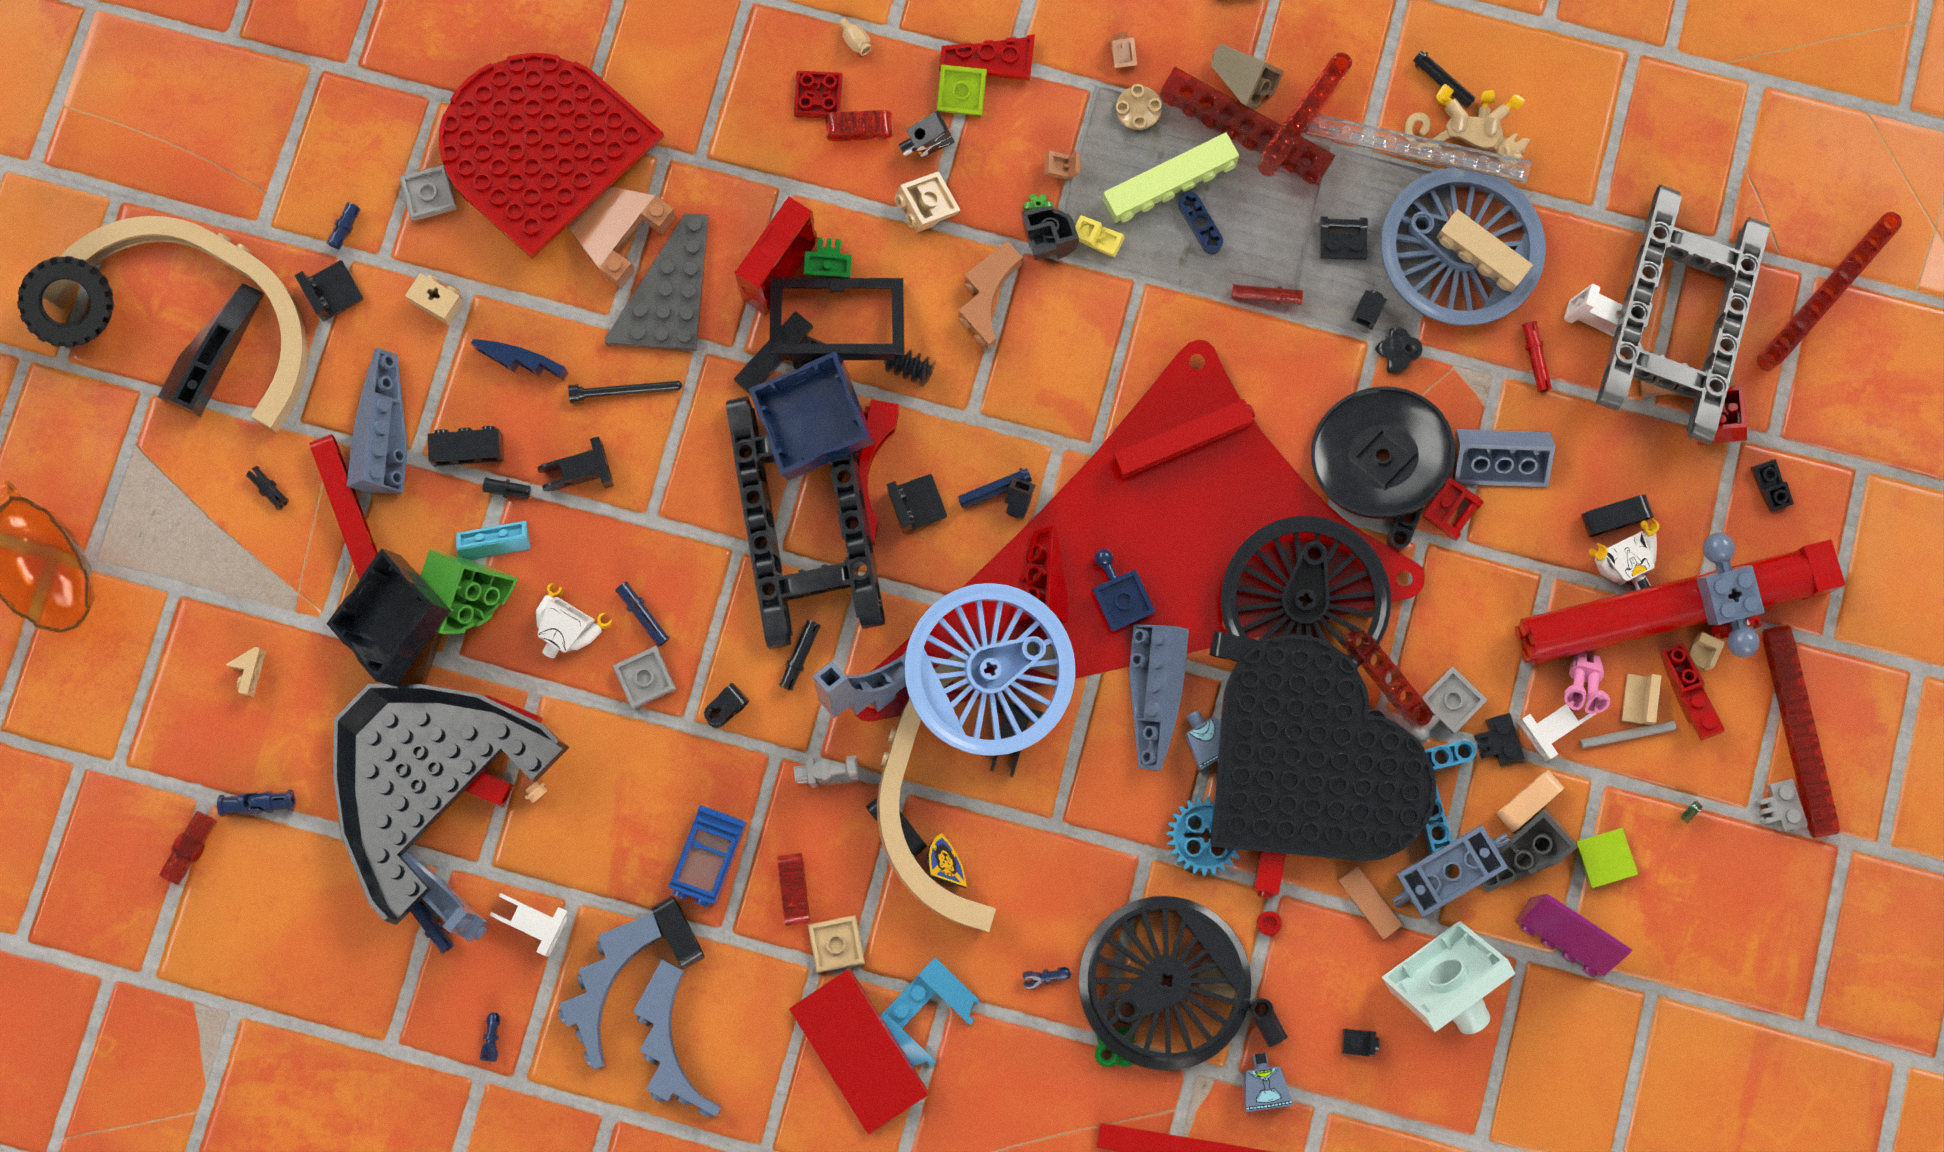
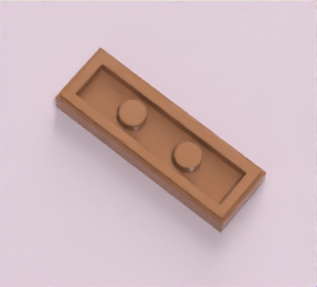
M1358 866L1338 880V883L1382 940L1402 926L1401 922Z

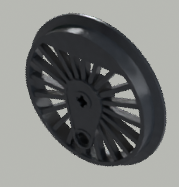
M1297 516L1270 523L1257 530L1242 543L1229 562L1224 575L1221 589V610L1228 634L1246 638L1248 637L1245 631L1284 614V617L1259 639L1260 641H1266L1287 620H1290V623L1283 635H1289L1293 626L1297 624L1296 634L1301 635L1302 626L1305 625L1306 635L1312 636L1310 626L1312 624L1318 638L1326 641L1318 624L1319 621L1349 653L1348 657L1358 668L1371 656L1383 638L1390 617L1391 592L1388 577L1381 560L1360 535L1333 520L1314 516ZM1292 534L1297 562L1294 569H1292L1278 539ZM1299 534H1314V540L1308 543L1301 552ZM1320 536L1335 541L1328 555L1325 546L1319 542ZM1273 541L1288 572L1289 580L1266 557L1260 548ZM1339 544H1341L1352 555L1328 576V564ZM1308 550H1318L1320 559L1311 560L1308 557ZM1256 554L1284 583L1285 587L1246 566L1249 559ZM1355 558L1360 561L1365 571L1329 587V582ZM1242 571L1279 590L1282 594L1238 585ZM1366 576L1369 577L1372 591L1329 595V593ZM1238 591L1280 599L1281 601L1237 606L1236 594ZM1304 595L1307 596V600L1311 601L1306 607L1302 606L1303 603L1299 601ZM1373 597L1374 607L1373 612L1330 604V601ZM1281 607L1280 610L1243 627L1237 613ZM1330 609L1372 618L1369 629L1365 632L1327 610ZM1323 616L1364 639L1354 650Z
M1154 896L1143 898L1114 911L1097 927L1089 939L1079 969L1081 1004L1095 1034L1111 1051L1121 1058L1138 1066L1154 1070L1185 1069L1207 1061L1218 1054L1239 1031L1246 1017L1251 998L1252 984L1249 962L1242 944L1234 931L1210 909L1179 897ZM1162 912L1163 956L1160 955L1147 917L1149 913ZM1168 912L1176 913L1181 919L1171 956H1169ZM1141 916L1155 959H1153L1128 925V921ZM1122 926L1149 964L1111 937L1112 934ZM1185 927H1187L1194 937L1178 959L1176 956ZM1198 941L1204 950L1184 964V959ZM1107 942L1144 968V970L1099 955ZM1206 954L1213 961L1201 967L1188 970L1191 965ZM1097 962L1139 976L1138 978H1095ZM1216 967L1225 977L1191 978L1192 975ZM1161 976L1171 979L1170 987L1168 985H1161L1160 982L1163 980ZM1096 984H1132L1125 992L1098 1000ZM1191 984H1230L1235 991L1234 999L1191 986ZM1189 992L1232 1005L1227 1019H1224L1193 997ZM1184 998L1222 1025L1213 1037ZM1119 1000L1114 1008V1017L1108 1021L1101 1006ZM1178 1003L1207 1040L1194 1049ZM1127 1004L1132 1007L1133 1015L1131 1017H1125L1121 1014L1120 1008L1122 1005ZM1170 1007L1173 1008L1187 1051L1171 1053ZM1162 1010H1164L1165 1053L1149 1050L1158 1017ZM1153 1014L1144 1048L1129 1042L1128 1040L1142 1020ZM1117 1021L1122 1024L1134 1022L1124 1037L1112 1026Z

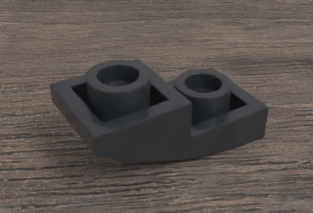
M1771 459L1751 467L1759 491L1770 512L1794 504L1788 484L1782 480L1776 459Z

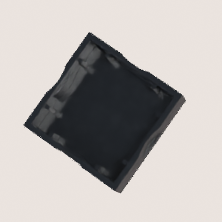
M381 548L362 574L356 587L343 600L327 622V625L342 643L354 652L357 660L375 681L396 686L451 610L401 555Z

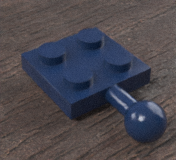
M1108 549L1098 550L1094 556L1095 563L1104 569L1109 581L1092 588V592L1111 633L1155 614L1154 607L1136 569L1118 577L1112 566L1113 554Z

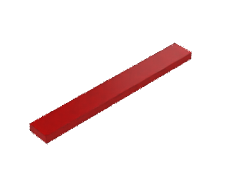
M1100 1123L1096 1147L1118 1152H1272Z

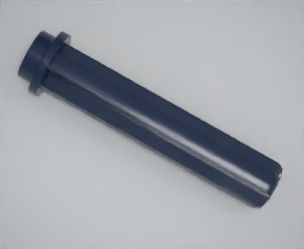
M1019 468V471L960 495L958 499L961 507L967 508L1008 491L1013 477L1031 482L1032 479L1028 469Z

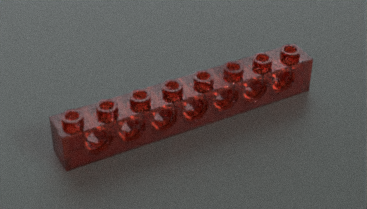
M1177 67L1173 68L1161 88L1160 98L1165 104L1178 107L1188 117H1196L1208 128H1215L1221 131L1222 134L1227 132L1231 140L1235 139L1241 142L1243 147L1250 151L1255 150L1259 152L1267 161L1277 162L1287 172H1295L1302 176V179L1309 184L1320 185L1336 156ZM1188 92L1191 94V97L1184 98L1180 93ZM1208 103L1211 108L1204 109L1200 104ZM1228 114L1231 119L1224 120L1220 115ZM1248 125L1251 130L1244 131L1240 126ZM1267 136L1271 139V142H1263L1260 137ZM1287 147L1291 150V153H1283L1280 148ZM1307 158L1311 161V164L1305 165L1300 159Z

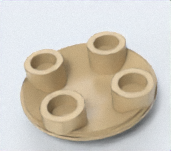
M1135 84L1123 91L1116 103L1118 119L1124 126L1133 130L1150 128L1158 121L1162 111V103L1157 93L1141 84Z

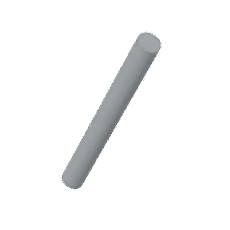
M1674 721L1580 739V746L1584 749L1676 730V724Z

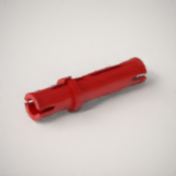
M1537 321L1524 323L1522 328L1526 339L1525 350L1529 352L1537 392L1541 393L1542 390L1543 392L1552 390L1542 348L1544 343L1540 340Z

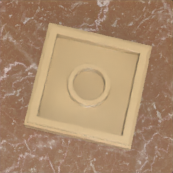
M856 915L808 925L817 973L865 964Z

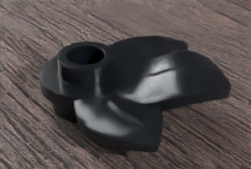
M1401 327L1390 328V338L1382 340L1375 347V350L1381 356L1389 359L1387 372L1397 373L1404 371L1408 368L1411 361L1418 359L1422 354L1423 347L1418 339L1410 337L1407 330ZM1409 345L1415 346L1412 352L1406 351Z

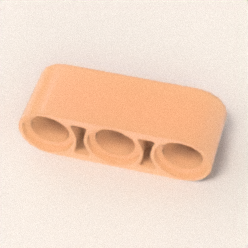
M1547 769L1500 809L1496 815L1513 833L1564 789V786Z

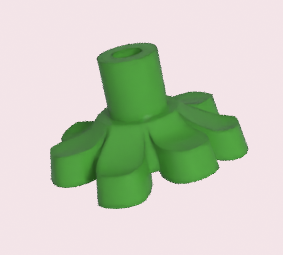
M1031 194L1029 196L1030 202H1025L1023 205L1024 210H1033L1047 206L1054 207L1052 201H1046L1047 195L1041 194L1039 197Z

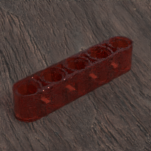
M1357 630L1349 632L1345 637L1347 649L1408 723L1419 726L1427 725L1432 719L1430 707L1372 635ZM1361 636L1362 645L1358 648L1356 640ZM1375 654L1377 662L1372 666L1371 657ZM1390 672L1392 678L1387 684L1385 678ZM1402 691H1405L1406 697L1404 701L1401 702L1400 694L1402 693ZM1419 709L1420 716L1418 719H1415V711Z

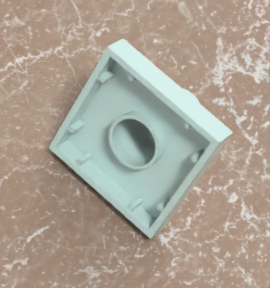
M1458 921L1382 976V979L1389 991L1434 1032L1452 1020L1461 1033L1474 1034L1484 1029L1491 1018L1483 997L1516 973L1507 958L1461 921Z

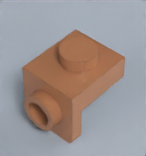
M1054 151L1045 153V176L1070 180L1079 175L1082 167L1080 152H1074L1071 155Z

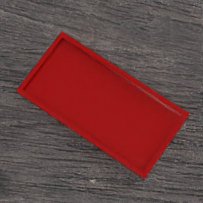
M850 968L789 1008L868 1135L930 1094Z

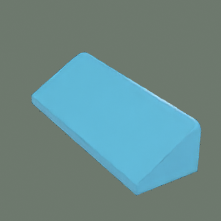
M526 521L456 533L458 556L469 560L530 549Z

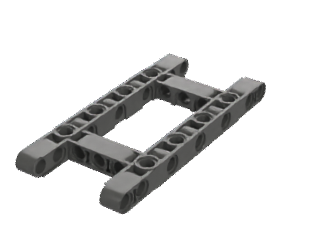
M1659 185L1654 193L1596 404L1618 411L1624 398L1628 396L1632 377L1694 399L1686 429L1688 437L1710 445L1718 429L1770 224L1748 217L1742 231L1739 230L1735 248L1728 247L1674 227L1682 199L1680 191ZM1663 257L1726 279L1702 371L1687 366V363L1683 362L1681 364L1667 359L1665 355L1661 354L1659 356L1645 351L1641 347L1642 333L1647 328L1653 306L1651 303L1653 293L1658 288L1664 266L1662 263Z

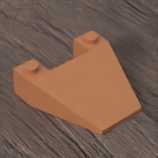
M609 187L567 228L600 274L622 289L635 270L632 263L617 252L642 221L663 235L677 217L674 208L655 195Z

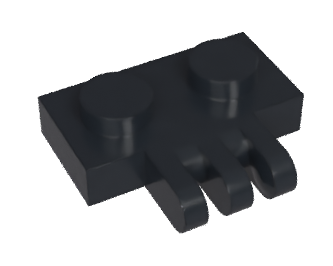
M1510 713L1485 720L1488 732L1474 735L1475 740L1485 738V743L1477 745L1478 750L1488 748V752L1480 754L1481 759L1496 755L1500 766L1525 759Z

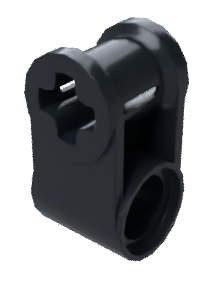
M731 683L705 708L704 716L711 727L720 728L734 715L743 710L750 700L734 683ZM711 713H719L721 717L719 719L713 718Z

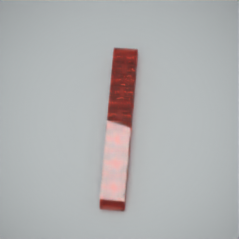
M1337 53L1332 57L1269 142L1258 163V170L1262 175L1274 176L1342 85L1352 66V59L1349 55Z

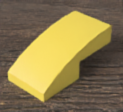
M1082 215L1075 225L1081 243L1106 255L1116 257L1125 239L1123 234L1105 228L1101 222Z

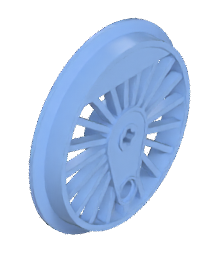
M992 583L975 584L960 588L942 597L918 621L906 650L905 682L909 698L916 713L926 727L942 741L952 747L972 754L987 756L1004 755L1020 751L1038 742L1062 718L1074 689L1075 659L1070 639L1062 623L1038 598L1008 585ZM982 601L997 602L990 645L987 644ZM975 602L982 647H980L961 605ZM1005 603L1017 608L1000 643H996L1002 606ZM951 610H956L974 650L943 618ZM1022 612L1035 621L1016 640L1007 641ZM937 622L969 656L930 635ZM1040 626L1048 639L1043 641L1036 636H1027ZM926 640L964 660L965 663L928 656L924 649ZM1028 643H1033L1037 647V654L1035 656L1027 652ZM1051 644L1055 659L1038 661L1044 656L1046 645ZM931 663L962 668L964 670L936 674ZM1056 665V680L1023 674L1029 668ZM987 666H992L994 668V671H992L991 674H985L984 669H986ZM965 677V679L944 689L940 682V679ZM1020 679L1055 686L1051 700H1048L1016 683L1015 680ZM964 684H968L969 686L950 703L946 693ZM1008 686L1047 706L1041 717L1038 719ZM971 690H974L958 720L953 708ZM1002 690L1034 723L1027 730L1021 732ZM995 693L1015 736L1001 739ZM981 694L974 735L970 737L965 735L962 725L977 696ZM987 695L989 696L994 740L979 739Z

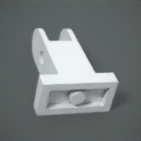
M1595 284L1589 285L1569 300L1564 316L1565 321L1573 323L1579 320L1614 337L1620 316L1617 313L1621 312L1622 304L1599 294L1600 287Z
M1565 704L1538 723H1536L1531 714L1525 716L1517 723L1546 762L1558 755L1552 746L1553 742L1596 713L1587 714L1580 720H1577L1569 706Z
M500 893L499 897L518 905V908L511 921L493 912H490L489 915L542 940L536 952L549 957L571 912L558 907L554 917H551Z

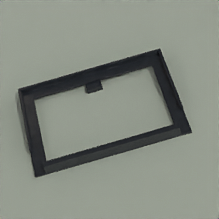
M770 278L769 354L779 355V360H816L834 351L843 360H895V355H905L903 278ZM782 288L830 289V293H844V289H892L893 344H781Z

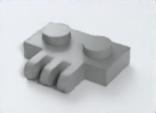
M1793 778L1767 785L1770 797L1756 801L1757 806H1762L1766 803L1768 806L1766 809L1759 810L1760 815L1766 813L1771 815V817L1762 820L1763 824L1779 821L1782 832L1808 825Z

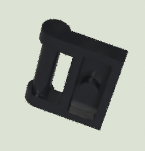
M1321 216L1320 259L1366 260L1368 218L1328 219V216ZM1328 228L1359 229V234H1328Z

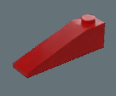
M1052 525L1036 530L1027 555L1029 564L1026 573H1022L1020 578L1023 581L1021 590L1038 598L1057 616L1061 623H1066L1068 595L1056 526ZM1013 607V616L1017 610L1015 607ZM1022 612L1016 625L1031 626L1035 621Z

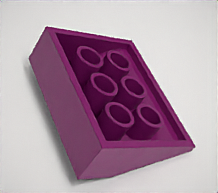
M1547 893L1531 897L1515 921L1521 925L1519 929L1529 936L1536 935L1542 939L1540 941L1542 945L1550 950L1557 949L1562 953L1561 957L1572 964L1577 962L1583 966L1582 971L1593 978L1595 976H1605L1632 951L1631 948Z

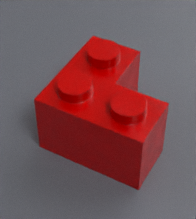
M1743 386L1728 388L1718 429L1712 443L1747 440V419Z

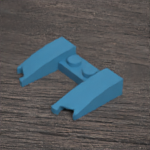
M936 958L920 972L912 983L880 1015L912 1066L928 1061L929 1066L936 1063L902 1029L935 993L969 1025L974 1020V1018L969 1017L973 1002L979 1003V999Z

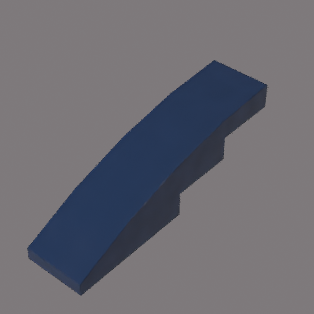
M473 339L471 342L475 350L512 372H515L520 365L538 377L544 369L563 381L568 375V371L564 366L527 349L495 341Z

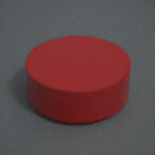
M1264 912L1257 919V929L1265 936L1275 935L1281 929V918L1275 912Z

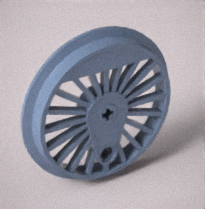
M1452 167L1428 173L1412 182L1400 193L1385 218L1381 235V253L1385 270L1392 285L1399 295L1415 310L1443 323L1471 326L1498 320L1517 309L1529 297L1543 271L1546 243L1543 227L1536 210L1518 188L1504 178L1485 170L1469 167ZM1448 188L1453 215L1458 209L1455 188L1469 189L1464 213L1469 218L1475 190L1487 194L1488 197L1474 221L1477 224L1480 222L1493 198L1503 204L1505 207L1483 226L1485 230L1493 226L1508 211L1512 213L1517 220L1516 223L1491 233L1498 238L1519 228L1522 230L1523 236L1520 241L1503 242L1511 249L1516 248L1515 252L1533 264L1512 293L1502 290L1492 278L1483 276L1473 264L1464 262L1460 259L1457 252L1441 245L1436 237L1449 218L1435 191ZM1429 194L1439 216L1430 214L1418 200ZM1411 205L1418 211L1412 219L1404 215ZM1400 222L1408 226L1407 232L1409 236L1397 233ZM1416 223L1424 224L1426 229H1418ZM1396 241L1419 245L1424 250L1397 253ZM1423 257L1434 258L1405 271H1402L1398 261ZM1438 263L1440 264L1414 288L1406 279L1410 275ZM1444 268L1447 269L1430 300L1418 293ZM1453 272L1448 305L1445 308L1434 302L1450 273ZM1476 272L1493 288L1489 297ZM1459 274H1461L1466 311L1453 310ZM1468 274L1484 304L1482 309L1473 310Z

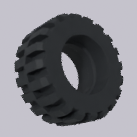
M57 256L40 262L24 277L18 290L17 306L21 313L22 322H25L30 333L38 336L39 340L51 343L52 346L56 347L66 346V348H72L77 345L82 346L94 340L108 325L114 309L113 291L109 286L106 276H103L95 265L93 266L88 261L77 259L73 256ZM72 280L79 283L86 290L90 304L87 314L81 320L71 324H64L53 320L46 313L43 307V294L46 288L55 281Z

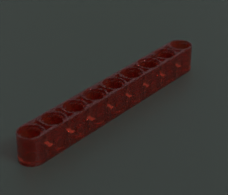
M1887 212L1873 224L1757 357L1758 366L1762 370L1771 371L1787 358L1902 226V219L1897 213ZM1884 222H1887L1891 226V229L1887 228ZM1870 238L1875 240L1877 246L1870 242ZM1855 255L1860 256L1862 258V262H1859L1855 258ZM1840 271L1845 272L1848 276V279L1844 278L1841 275ZM1826 288H1830L1833 291V295L1828 294ZM1811 304L1816 305L1819 312L1814 311ZM1796 321L1802 322L1804 324V329L1800 328L1797 325ZM1782 337L1787 338L1790 345L1784 344ZM1767 354L1773 355L1775 362H1771Z
M1789 625L1763 629L1762 640L1809 833L1812 838L1839 834V821L1792 630Z

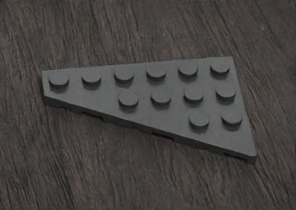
M687 213L683 215L606 336V345L697 351L708 215Z

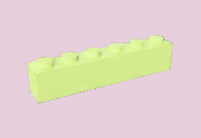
M1227 132L1103 192L1102 200L1115 223L1119 221L1126 222L1141 210L1142 212L1149 211L1155 206L1154 204L1160 201L1167 202L1182 190L1187 192L1196 186L1195 184L1200 181L1208 182L1221 171L1228 172L1234 169L1238 162L1239 154Z

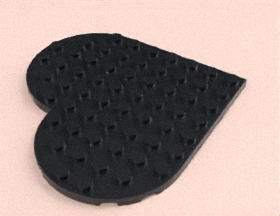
M1298 634L1271 638L1248 651L1230 673L1223 695L1210 846L1353 861H1373L1387 858L1404 850L1418 838L1425 825L1428 824L1435 805L1436 779L1433 765L1430 763L1424 747L1412 733H1409L1398 723L1390 719L1369 714V698L1366 685L1363 683L1358 668L1352 660L1327 641L1313 636Z

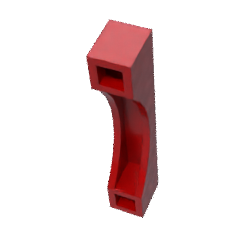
M871 400L870 406H866L864 416L875 443L863 448L862 451H857L856 454L872 545H875L879 520L869 499V471L880 447L896 432L900 410L899 404ZM858 519L850 523V529H855L858 526Z

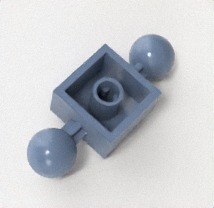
M1714 533L1705 539L1703 553L1710 562L1715 563L1717 573L1696 578L1708 625H1721L1731 622L1733 631L1728 636V648L1735 656L1747 658L1757 652L1760 639L1753 629L1747 627L1745 618L1765 613L1753 565L1732 568L1730 559L1735 552L1734 541L1727 534ZM1732 593V599H1729L1728 595Z

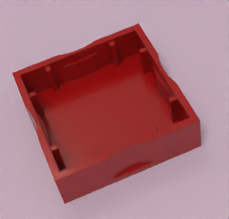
M789 196L734 272L743 301L764 315H767L770 310V278H792L805 260V251L811 252L817 244L813 211Z

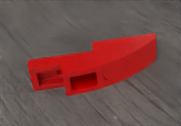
M1682 642L1661 650L1662 660L1676 698L1688 723L1692 722L1700 740L1703 741L1723 733L1725 728L1703 688L1705 683L1684 643Z

